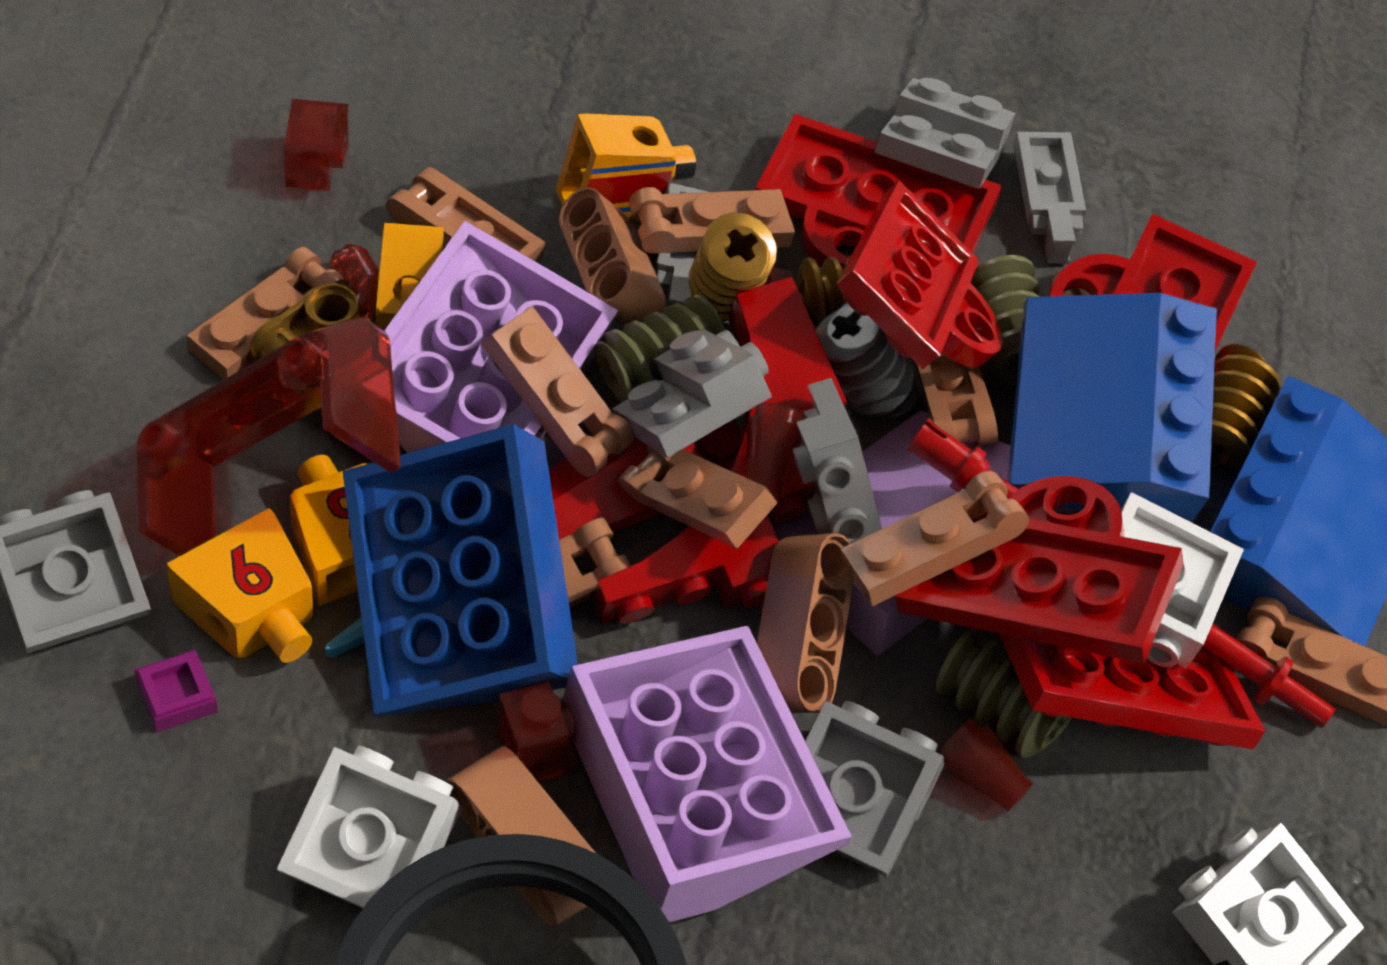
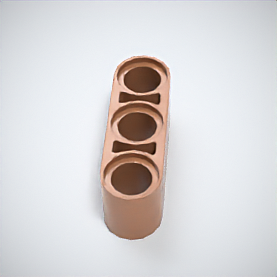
M585 187L572 193L560 210L559 224L587 292L617 309L618 312L614 319L622 326L635 320L642 322L646 315L656 311L662 313L666 302L665 294L648 255L642 248L637 230L631 219L595 188Z
M829 533L786 537L778 542L772 554L757 645L791 714L820 713L825 701L833 702L836 692L854 578L844 565L841 548L851 543L842 534Z
M505 746L499 747L446 780V783L453 786L450 797L455 798L462 807L459 814L460 818L476 838L502 834L537 835L563 840L595 853L518 757ZM515 886L538 916L551 927H556L587 907L568 896L553 891Z

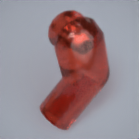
M347 244L343 249L333 252L330 258V268L339 271L338 273L347 280H350L353 285L352 291L358 300L360 325H364L372 321L376 311L380 270L366 248L355 244Z

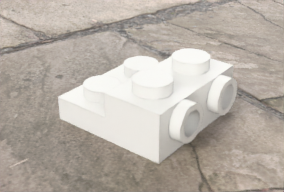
M1131 492L1121 508L1125 537L1182 548L1184 563L1146 659L1162 667H1172L1179 664L1187 668L1204 645L1244 549Z
M358 745L352 755L334 747L277 870L284 875L363 909L370 898L401 870L425 855L445 847L462 807L455 798L450 797L453 786L441 779L417 771L413 780L390 771L394 761L376 751Z
M1281 823L1259 833H1256L1252 827H1248L1231 838L1220 850L1227 861L1216 871L1211 866H1206L1186 880L1179 888V891L1186 900L1172 912L1213 964L1227 960L1231 965H1327L1364 928Z

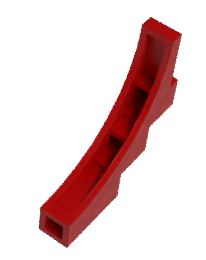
M792 277L737 293L728 319L733 336L741 347L748 342H752L762 353L769 371L763 377L772 395L768 400L744 413L741 445L730 471L767 487L777 504L737 549L688 526L679 536L643 561L598 580L592 604L600 624L619 619L621 624L636 622L650 615L655 610L654 606L677 600L679 605L701 600L712 592V587L716 588L724 608L742 602L745 608H753L764 604L771 558L774 548L779 542L770 519L775 524H782L800 517L808 509L807 500L813 498L816 492L813 482L803 484L792 450L802 446L799 439L801 436L797 422L805 419L804 411L814 408L808 385L831 378L844 407L847 402Z

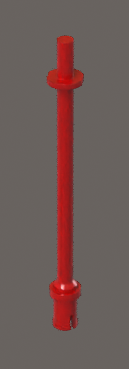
M929 418L906 449V452L914 454L950 479L952 482L949 487L956 492H960L962 489L965 490L971 479L979 473L991 471L989 461L984 458L987 452L978 446L973 451L935 425ZM1001 478L1008 489L1007 498H1009L1018 489ZM1212 623L1202 647L1259 685L1254 698L1257 703L1265 705L1272 696H1275L1319 728H1323L1332 717L1335 708L1288 676L1294 663L1293 660L1284 656L1272 665Z

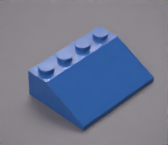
M1163 293L1028 297L1023 308L1007 482L1020 489L1031 482L1047 477H1080L1093 481L1107 489L1118 502L1120 509L1132 492L1192 523L1209 499L1217 309ZM1075 502L1061 505L1078 511L1085 507Z
M1289 375L1287 376L1210 531L1244 549L1223 599L1250 610L1253 601L1257 597L1269 596L1282 602L1286 606L1288 613L1362 646L1366 645L1387 597V437L1344 399Z
M511 424L343 471L375 716L383 717L520 699L566 688L571 667L578 665L545 443L543 440L517 425Z

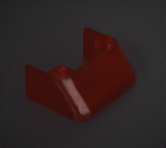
M355 317L304 333L148 423L141 431L137 441L138 532L179 556L216 537L214 467L322 407L323 429L390 473L400 469L401 461L392 358L388 334L364 317Z

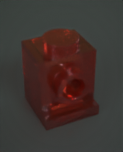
M292 99L284 143L285 187L330 191L334 168L344 169L346 150L349 148V104Z
M549 681L499 694L497 736L501 747L505 746L510 749L537 782L578 771L579 764L570 741L576 740L574 718L569 705L566 702L560 703Z

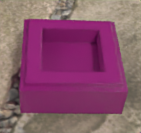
M196 650L134 669L135 683L156 733L218 712L216 697Z

